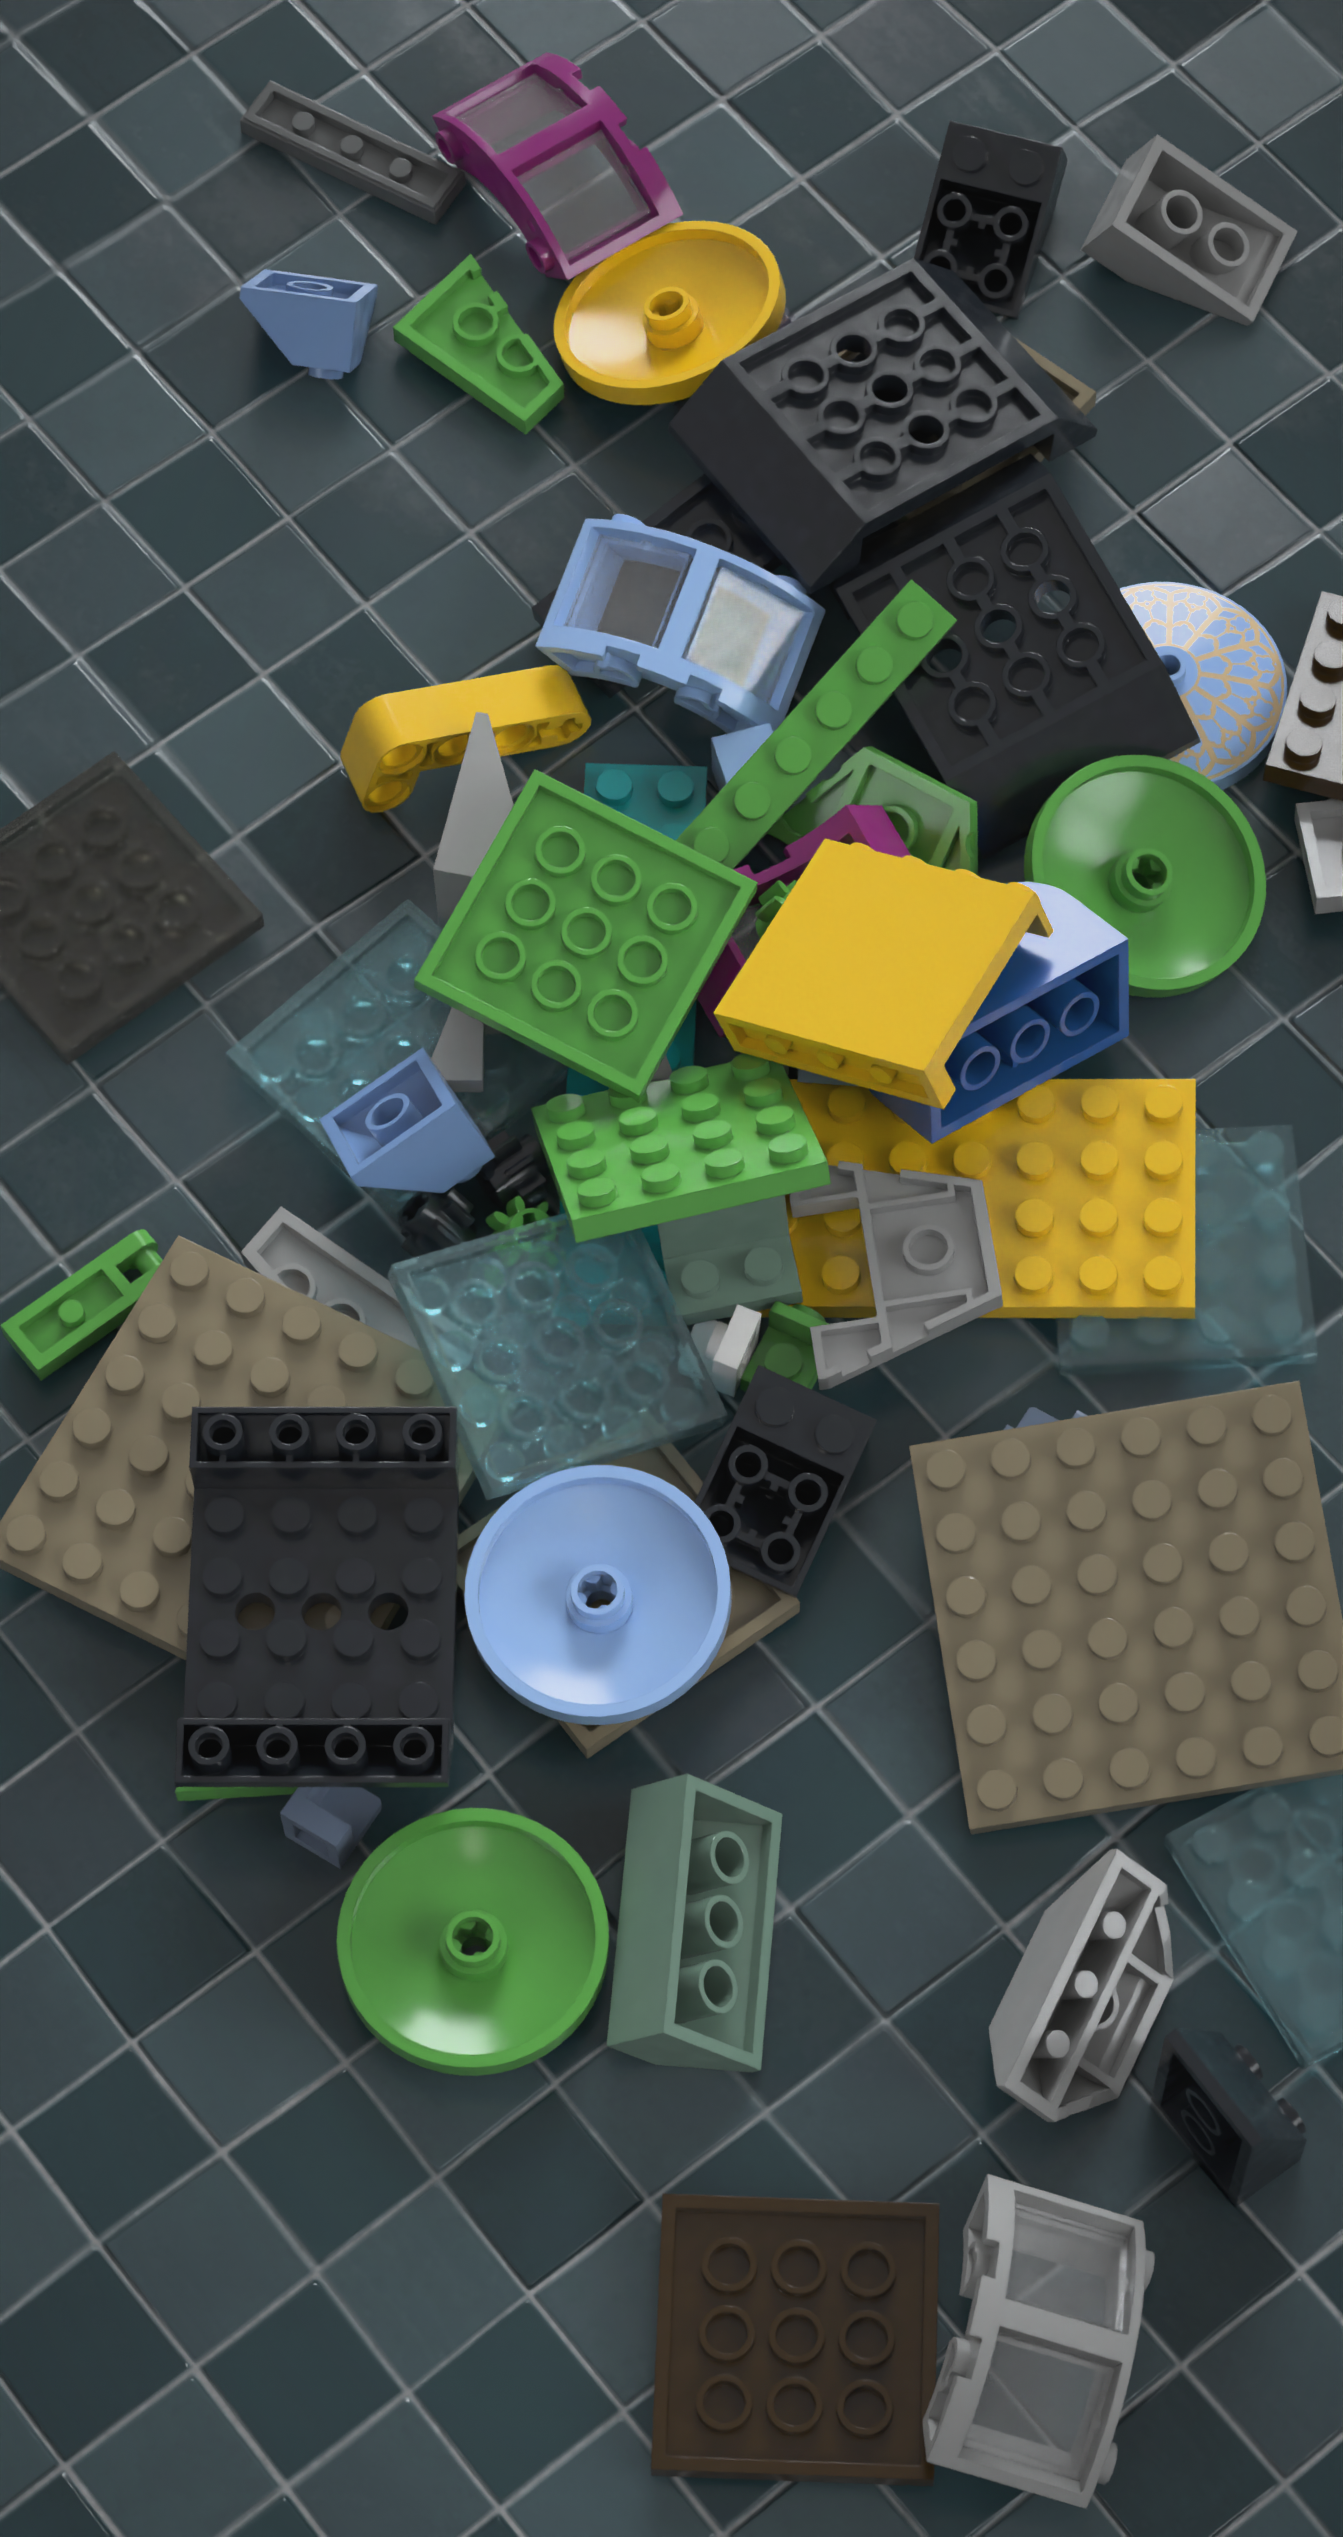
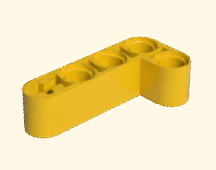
M549 665L389 693L367 701L354 715L340 754V759L362 807L372 813L384 812L395 808L409 798L420 771L462 764L476 712L489 715L500 757L557 747L578 739L590 727L591 717L570 674L559 665Z

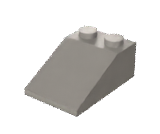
M1157 134L1126 159L1081 250L1129 283L1249 326L1254 322L1298 231Z
M476 712L433 868L439 930L441 932L514 806L489 715L481 712Z

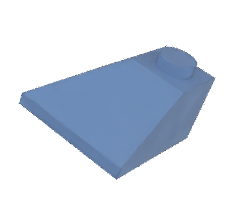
M264 269L240 287V300L292 365L309 367L308 375L312 377L342 379L344 372L350 373L361 363L377 298L378 285Z
M423 1047L319 1119L351 1179L360 1187L444 1193L457 1183L473 1178L484 1164L495 1157L478 1126Z

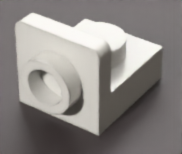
M737 1304L729 1325L716 1320L696 1323L677 1363V1374L734 1397L740 1385V1379L758 1343L761 1313Z

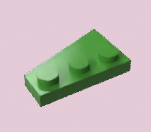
M471 254L393 326L395 342L525 435L564 398L563 382L528 334H523L508 312V305L498 291L493 292L482 276L481 267Z

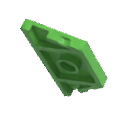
M872 746L863 747L843 763L838 772L829 779H823L805 794L806 797L786 812L768 831L769 835L790 845L823 824L845 805H882L911 856L917 857L929 865L952 871L966 869L978 875L977 801Z

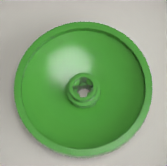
M1123 755L1099 760L1087 765L1065 780L1045 801L1035 817L1026 842L1024 854L1025 882L1046 884L1067 892L1128 938L1129 995L1162 998L1181 995L1205 986L1238 960L1253 940L1260 925L1266 899V874L1261 849L1249 822L1232 799L1215 783L1190 767L1175 761L1148 755Z
M488 1808L449 1810L427 1816L403 1827L380 1844L361 1865L346 1892L340 1910L337 1927L338 1961L344 1987L357 2015L368 2030L391 2051L409 2062L441 2073L461 2076L497 2074L514 2070L545 2056L562 2044L584 2021L599 1995L607 1971L609 1959L607 1911L597 1881L587 1864L564 1839L552 1830L529 1818L502 1810ZM474 1945H479L486 1949L484 1953L476 1952L473 1956L464 1954L467 1948Z

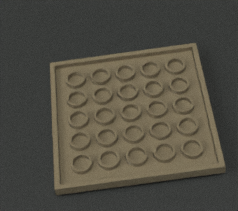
M178 1235L0 1521V1569L186 1660L194 1486L189 1469L192 1407H457L460 1506L517 1408V1397ZM252 1603L243 1608L237 1621L246 1629L259 1630L271 1623L275 1612L264 1603ZM318 1603L307 1611L304 1622L313 1629L326 1630L333 1627L339 1621L341 1611L330 1603ZM396 1603L382 1604L374 1610L370 1620L376 1627L387 1630L401 1606Z
M1300 1381L909 1446L971 1834L1343 1775V1619Z

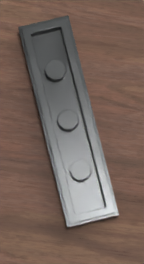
M271 80L240 119L241 133L434 225L438 223L466 185L465 172Z

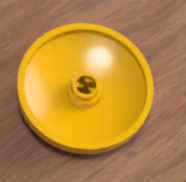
M685 221L666 224L576 275L565 290L556 310L554 319L555 343L571 378L580 387L596 397L629 405H654L686 399L695 393L721 360L778 330L786 304L784 281L775 257L768 246L758 237L742 228L713 221Z

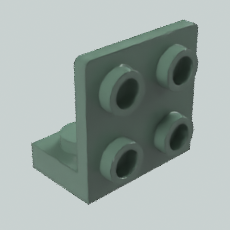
M785 1195L657 1224L677 1327L731 1317L737 1304L754 1311L771 1309L775 1301L786 1305L803 1302L800 1280L789 1235Z

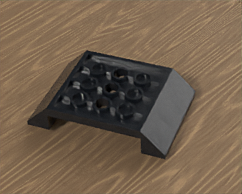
M913 258L721 360L671 420L668 431L805 590L811 594L858 568L862 541L866 536L1032 445L1050 462L1096 437L1097 428L954 271ZM844 350L863 353L867 359L859 363H851L843 360L838 353ZM880 390L891 393L897 392L903 399L896 403H886L877 399L874 393ZM917 430L925 433H934L939 437V440L931 444H923L915 441L910 434Z
M1031 453L863 544L858 568L828 584L848 620H852L860 635L911 579L957 619L955 625L893 694L944 784L977 801L978 850L984 859L1028 836L1035 817L1045 801L1065 780L1087 765L1099 760L1123 755H1148L1169 760L1201 742L1164 663L1053 476ZM1059 590L1070 595L1068 605L1060 612L1045 613L1038 608L1039 600L1050 591ZM997 620H1009L1016 625V630L1007 641L993 643L984 638V632L991 623ZM954 649L962 654L960 663L951 671L938 672L930 667L931 659L941 650Z
M192 1407L189 1469L194 1486L184 1717L177 1718L175 1786L448 1787L454 1738L459 1529L457 1407ZM252 1603H264L275 1612L271 1623L259 1630L246 1629L237 1621L243 1608ZM318 1603H330L341 1611L339 1621L333 1627L326 1630H316L309 1627L304 1622L305 1614ZM385 1603L399 1604L408 1613L406 1621L400 1627L393 1630H383L376 1627L370 1620L371 1615L377 1607Z

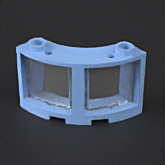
M615 514L612 520L585 519L535 647L568 671L571 676L597 678L637 688L641 678L673 689L677 691L674 703L707 719L727 734L767 723L771 724L774 732L785 719L826 610L805 595L807 591L796 579L783 575H774L749 561L712 545L666 530L645 526L640 520L625 514Z

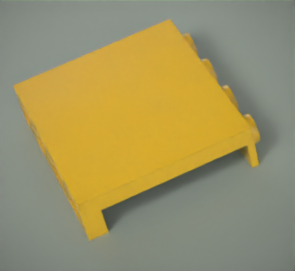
M825 838L713 1013L734 1051L944 1110L956 1091L944 1067L949 1056L1025 933L1028 932L1049 938L1054 930L1041 905L1039 896L1035 891L1021 883L1010 882L1004 884L980 878L975 873L966 869L952 871L929 865L914 856L907 855L901 858L877 852L862 843L855 842L849 845Z

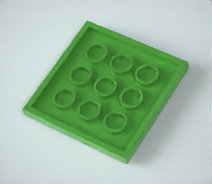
M534 769L414 979V987L616 1092L631 1096L639 1103L756 893L758 882Z
M740 1054L731 1062L711 1067L686 1066L679 1068L670 1074V1079L651 1081L639 1103L631 1096L620 1094L609 1088L606 1091L584 1096L563 1094L550 1099L545 1105L531 1107L535 1130L576 1243L831 1184L827 1159L783 1064L748 1054Z

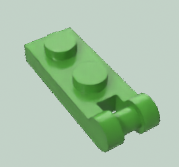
M145 1229L131 1233L0 1325L3 1336L40 1381L125 1322L163 1261L157 1254L158 1244ZM128 1269H138L142 1276L130 1284L123 1273Z

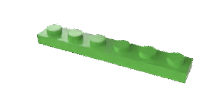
M911 579L675 841L734 870L949 632L957 619Z

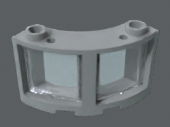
M987 2174L963 2229V2268L959 2295L972 2299L964 2339L952 2337L949 2341L934 2393L922 2421L927 2462L1078 2507L1087 2508L1097 2483L1105 2485L1109 2481L1115 2467L1117 2445L1112 2440L1123 2407L1134 2361L1144 2291L1151 2280L1154 2269L1155 2255L1154 2252L1146 2250L1143 2221Z

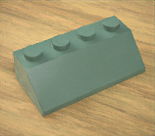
M690 1774L631 1789L607 2047L655 2065L739 2072H756L761 2070L782 1813Z

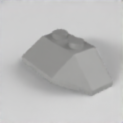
M1110 1849L1045 1910L988 2028L996 2086L1047 2122H1056L1067 2118L1068 2115L1088 2110L1119 2098L1174 1980L1171 1934L1164 1905L1168 1904L1167 1884L1119 1849Z

